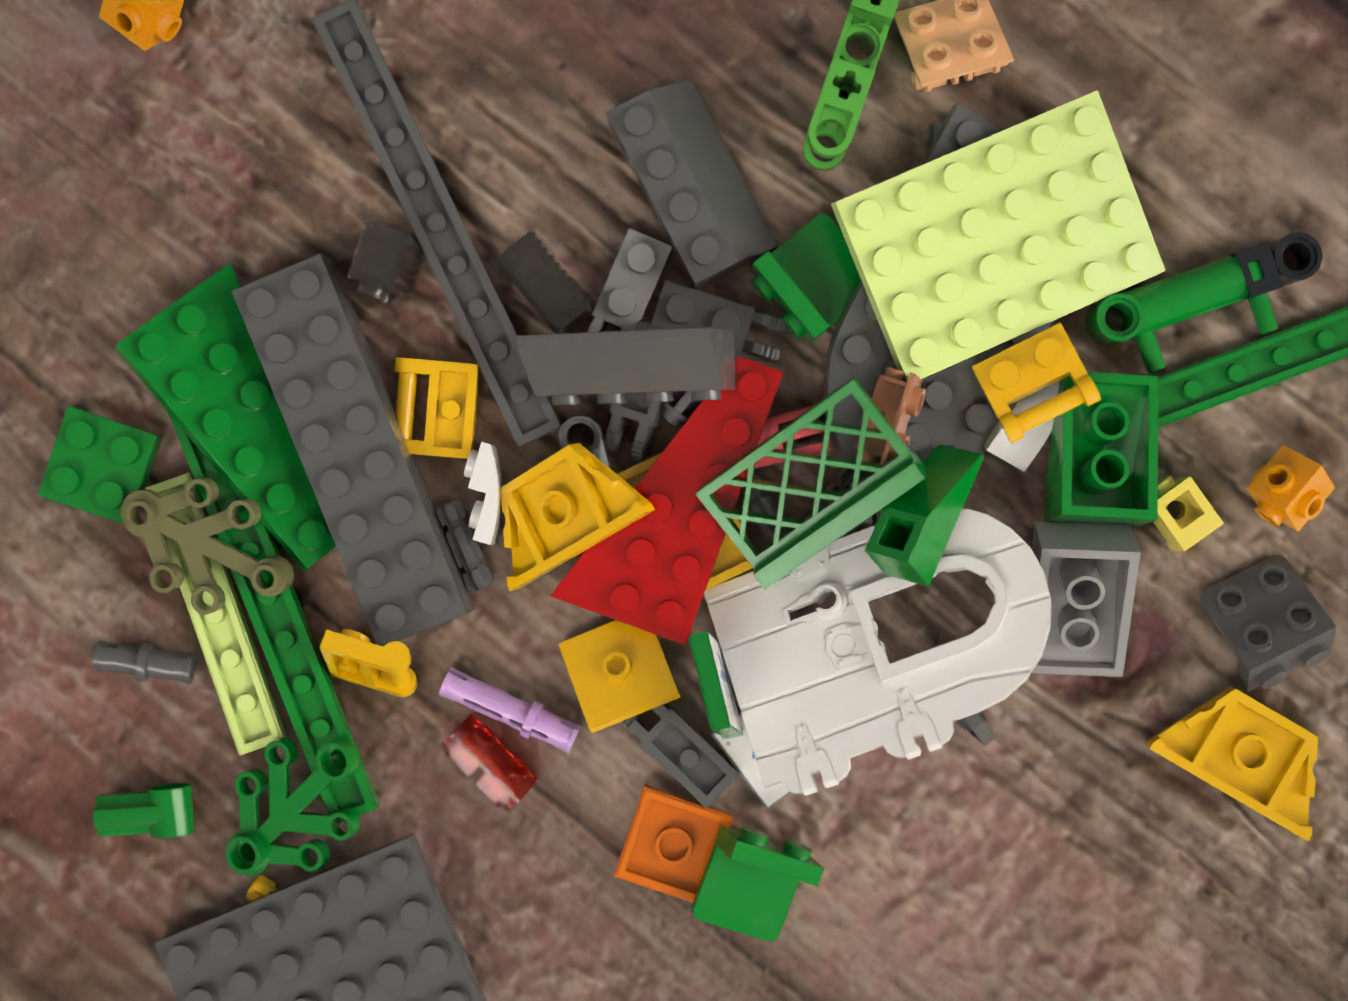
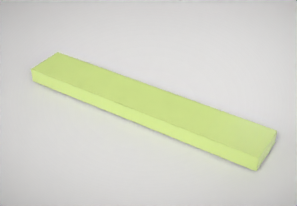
M192 472L146 487L145 489L152 490L163 497L185 489L188 482L194 480ZM197 487V489H196L197 496H198L201 500H203L202 497H201V494H200V492H199V489H198V487ZM193 506L170 514L187 524L209 516L206 507L196 508ZM164 535L173 563L177 564L183 571L184 580L180 589L239 756L266 747L270 742L279 738H288L228 567L206 557L216 585L220 586L224 591L225 603L221 609L211 614H200L191 604V595L195 590V586L177 541ZM204 591L203 601L206 605L212 607L213 597L209 592Z

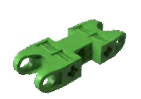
M852 0L803 144L802 153L804 160L815 170H833L844 158L858 124L899 0ZM852 42H861L869 49L870 57L864 60H855L849 56L845 46ZM843 94L846 96V99H842L838 95ZM821 136L829 137L834 140L837 147L826 148L819 143L817 138ZM811 149L815 154L823 158L833 159L827 162L819 161L812 155Z

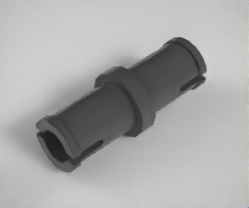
M99 640L94 650L93 670L135 675L136 680L148 681L152 677L191 684L196 670L197 656L193 653L185 654L157 650L154 644L142 643L140 647Z

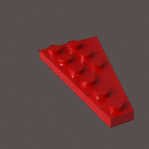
M737 356L735 359L736 390H721V400H703L634 488L652 503L655 510L585 550L550 596L686 645L726 534L696 496V490L757 447L783 372ZM748 468L736 477L746 478ZM725 484L712 493V495L723 508L735 509L742 487Z

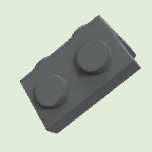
M1273 555L1201 593L1200 603L1238 657L1237 678L1246 692L1259 686L1263 689L1271 688L1283 681L1288 675L1287 672L1303 664L1305 667L1317 665L1326 659L1331 652L1330 650H1332L1336 625L1288 560L1282 555Z

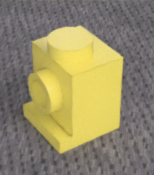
M1167 475L1158 480V520L1153 521V523L1167 541L1166 545L1171 551L1188 550L1224 524L1191 476L1178 477L1174 480L1171 475ZM1172 501L1176 502L1180 507V513L1175 519L1167 510V506Z

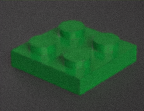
M67 405L38 496L123 524L121 519L122 503L130 493L146 488L163 436Z

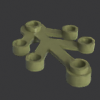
M201 477L191 480L185 489L163 497L147 489L130 493L122 503L121 519L125 528L130 533L142 537L154 566L150 572L149 581L155 591L159 593L171 592L178 589L184 580L182 569L172 561L164 535L177 541L195 586V590L191 595V604L200 614H211L221 609L225 603L224 591L220 586L216 585L206 557L250 578L253 588L263 596H276L288 590L292 585L294 571L291 564L285 558L269 556L258 560L212 536L231 528L246 529L257 524L261 517V510L254 500L244 498L234 501L227 510L187 524L170 514L189 506L202 508L215 503L219 496V488L211 478ZM199 484L203 485L207 490L205 501L197 496L196 489ZM241 505L245 506L249 511L250 516L247 522L241 520L238 515V509ZM139 506H142L147 511L146 522H143L139 516ZM163 570L168 571L171 575L172 582L170 585L165 584L162 580ZM264 570L272 573L274 578L272 586L265 583L262 576ZM204 591L212 595L214 600L212 607L206 605L203 601Z

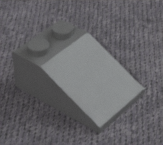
M1035 521L1032 551L1045 573L1052 604L1050 633L1043 655L1031 673L1123 677L1141 555L1131 525Z

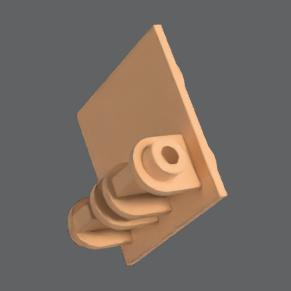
M937 0L895 12L894 21L914 68V71L911 72V79L915 91L923 89L925 93L931 92L932 88L946 85L949 79L952 85L959 84V76H963L966 81H971L973 76L989 72L996 74L1000 72L1001 67L1007 66L1008 63L1014 61L1012 52L989 0Z

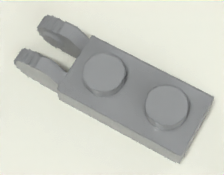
M628 229L592 313L594 319L587 333L602 332L605 323L617 327L621 331L635 330L638 320H643L672 252V246L633 229Z

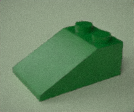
M1087 372L1095 383L1101 400L1088 407L1083 403L1054 417L1045 474V522L1118 524L1139 527L1158 520L1159 376ZM1070 376L1060 380L1058 394L1075 386Z

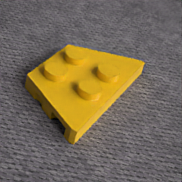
M580 443L567 445L500 488L501 507L505 515V526L503 528L504 548H511L513 575L506 576L509 591L526 586L655 510L652 503Z
M1228 687L1146 742L1145 747L1300 838L1306 841L1310 840L1312 826L1308 825L1310 797L1315 796L1316 778L1313 774V765L1317 760L1318 736L1241 691Z

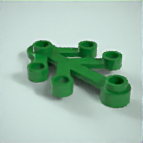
M279 738L270 742L264 750V757L269 765L270 817L261 826L258 797L263 795L268 789L266 774L260 769L253 768L239 774L235 780V790L239 795L240 830L230 838L225 854L229 866L240 874L257 875L266 870L270 863L300 866L309 872L315 871L327 864L330 858V850L324 841L312 839L300 847L273 843L283 831L330 835L335 840L344 841L355 835L360 828L359 816L349 808L341 809L332 815L303 812L332 781L342 780L357 770L359 752L356 746L345 739H336L321 746L315 758L316 770L290 795L289 765L296 761L298 749L291 739ZM278 746L285 751V760H281L278 757ZM339 750L346 758V765L342 764L338 759ZM248 777L254 780L256 785L255 791L249 788L247 783ZM339 817L345 819L348 823L347 832L340 828ZM249 844L254 849L255 856L250 853ZM309 848L317 853V862L310 858Z

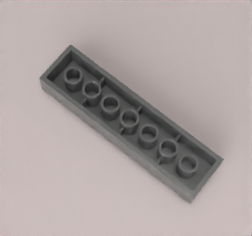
M318 254L233 290L232 294L376 645L384 647L389 642L401 641L477 609L471 593L466 589L461 577L462 571L460 568L458 569L444 535L446 533L444 527L440 526L435 513V505L414 454H410L395 415L396 410L335 261L322 254Z

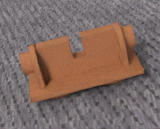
M886 367L884 375L879 374L871 399L880 411L885 412L884 417L908 447L910 436L906 435L905 431L910 417H917L922 408L926 393L925 389L920 388L923 379L910 372L908 381L904 382L905 372ZM868 417L867 428L878 429L871 418ZM860 436L858 437L854 449L858 450ZM865 436L862 455L863 462L875 463L878 456L881 457L880 464H883L897 454L887 439Z

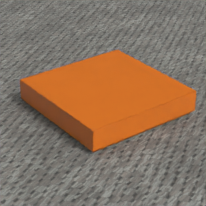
M644 784L614 872V877L693 903L721 825L730 828L734 817L733 813L712 806L706 808L700 802Z

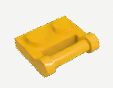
M1061 322L972 366V370L1011 444L1025 438L1024 432L1083 403L1088 407L1101 400L1095 383L1087 373ZM1068 376L1071 377L1075 385L1074 387L1015 416L1012 413L1009 405Z
M395 358L394 372L399 373L395 415L409 453L468 459L471 450L474 449L480 377L479 365ZM418 374L430 375L424 441L412 440Z
M343 629L341 634L326 630L319 648L332 677L398 697H407L415 692L418 682L415 672L409 668L411 655L409 648L404 643L393 641L383 647L370 643V639L366 635L354 630Z

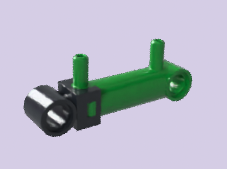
M1302 232L1290 233L1271 243L1267 241L1153 282L1112 294L1093 304L1088 310L1085 319L1086 330L1094 341L1106 346L1136 338L1144 365L1149 373L1165 367L1154 331L1248 299L1259 333L1265 334L1277 330L1278 324L1267 293L1313 276L1322 263V248L1318 241L1309 234ZM1285 248L1291 250L1297 257L1295 271L1290 270L1283 262ZM1108 308L1118 310L1123 316L1124 323L1120 332L1113 331L1107 326L1105 314Z

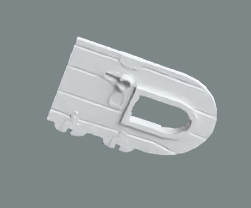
M962 508L933 578L943 571L948 573L969 570L987 579L985 582L994 593L995 605H993L986 624L972 634L891 664L887 658L884 643L878 638V626L873 620L868 602L917 583L886 575L864 551L875 525L836 540L767 589H764L753 575V571L706 590L704 596L764 786L768 788L782 783L788 791L807 796L818 791L813 777L814 774L821 772L822 784L825 788L838 785L839 781L847 777L851 769L850 758L884 746L890 755L909 760L921 755V748L915 740L921 736H924L930 752L940 749L943 744L951 739L954 733V721L979 713L1005 700L1021 686L1041 659L1051 629L1052 601L1046 576L1027 543L1012 528L990 515ZM836 596V602L831 608L822 609L818 607L815 608L816 612L792 620L791 612L814 603L818 605L823 604L827 597Z

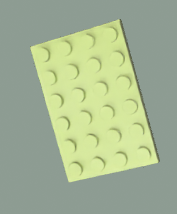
M1098 90L831 204L896 368L905 372L904 382L908 381L910 372L923 379L1166 271Z

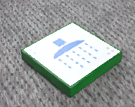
M708 631L690 635L689 642L710 729L726 739L743 735L720 643Z

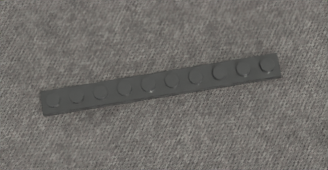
M348 0L311 18L518 447L521 448L560 429L562 425L548 396H535L516 346V336L518 334L357 1Z

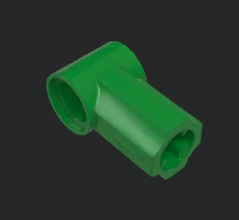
M171 783L148 788L147 791L105 793L96 796L93 821L99 837L151 833L152 838H172L194 833L192 784Z

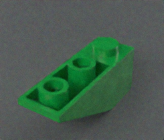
M939 444L923 462L925 465V479L883 508L864 551L886 575L929 587L982 464L983 454Z

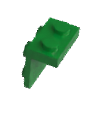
M827 214L817 215L771 254L767 251L753 263L751 272L755 276L751 279V283L768 303L774 299L785 313L781 319L797 339L800 340L804 336L810 344L840 320L861 280L842 231Z
M721 825L693 900L691 913L699 921L765 941H775L780 935L799 881L818 886L824 867L810 856L812 850L800 843L785 840L782 845L768 840L769 836L750 827L742 826L741 830L738 831Z

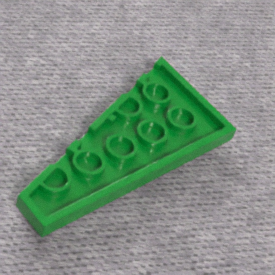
M229 263L118 342L114 350L241 499H252L259 505L261 510L260 521L304 572L336 545L232 294V291L240 288L231 263Z

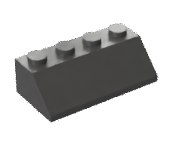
M692 79L647 90L606 112L608 125L670 245L673 247L693 289L698 290L760 258L767 251L771 252L779 247Z
M706 327L516 336V346L535 396H552V405L581 404L580 395L597 394L598 404L627 403V393H644V402L674 401L673 392L691 391V401L721 400V390H736L734 331Z

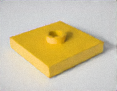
M614 620L558 643L588 728L592 733L681 697L656 634Z

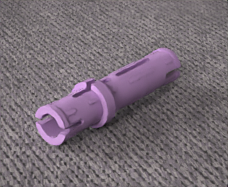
M453 667L447 673L439 691V695L456 701L474 711L519 730V736L526 739L532 736L566 753L570 752L581 727L580 724L563 719L543 709L544 704L534 701L532 704L521 700L481 680L472 678Z

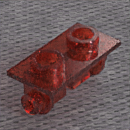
M473 714L441 743L448 750L445 755L468 777L478 767L485 772L475 784L497 807L502 805L507 811L516 803L518 804L538 781L529 772L526 764L521 759L514 757L496 739L494 732L487 725L480 723Z

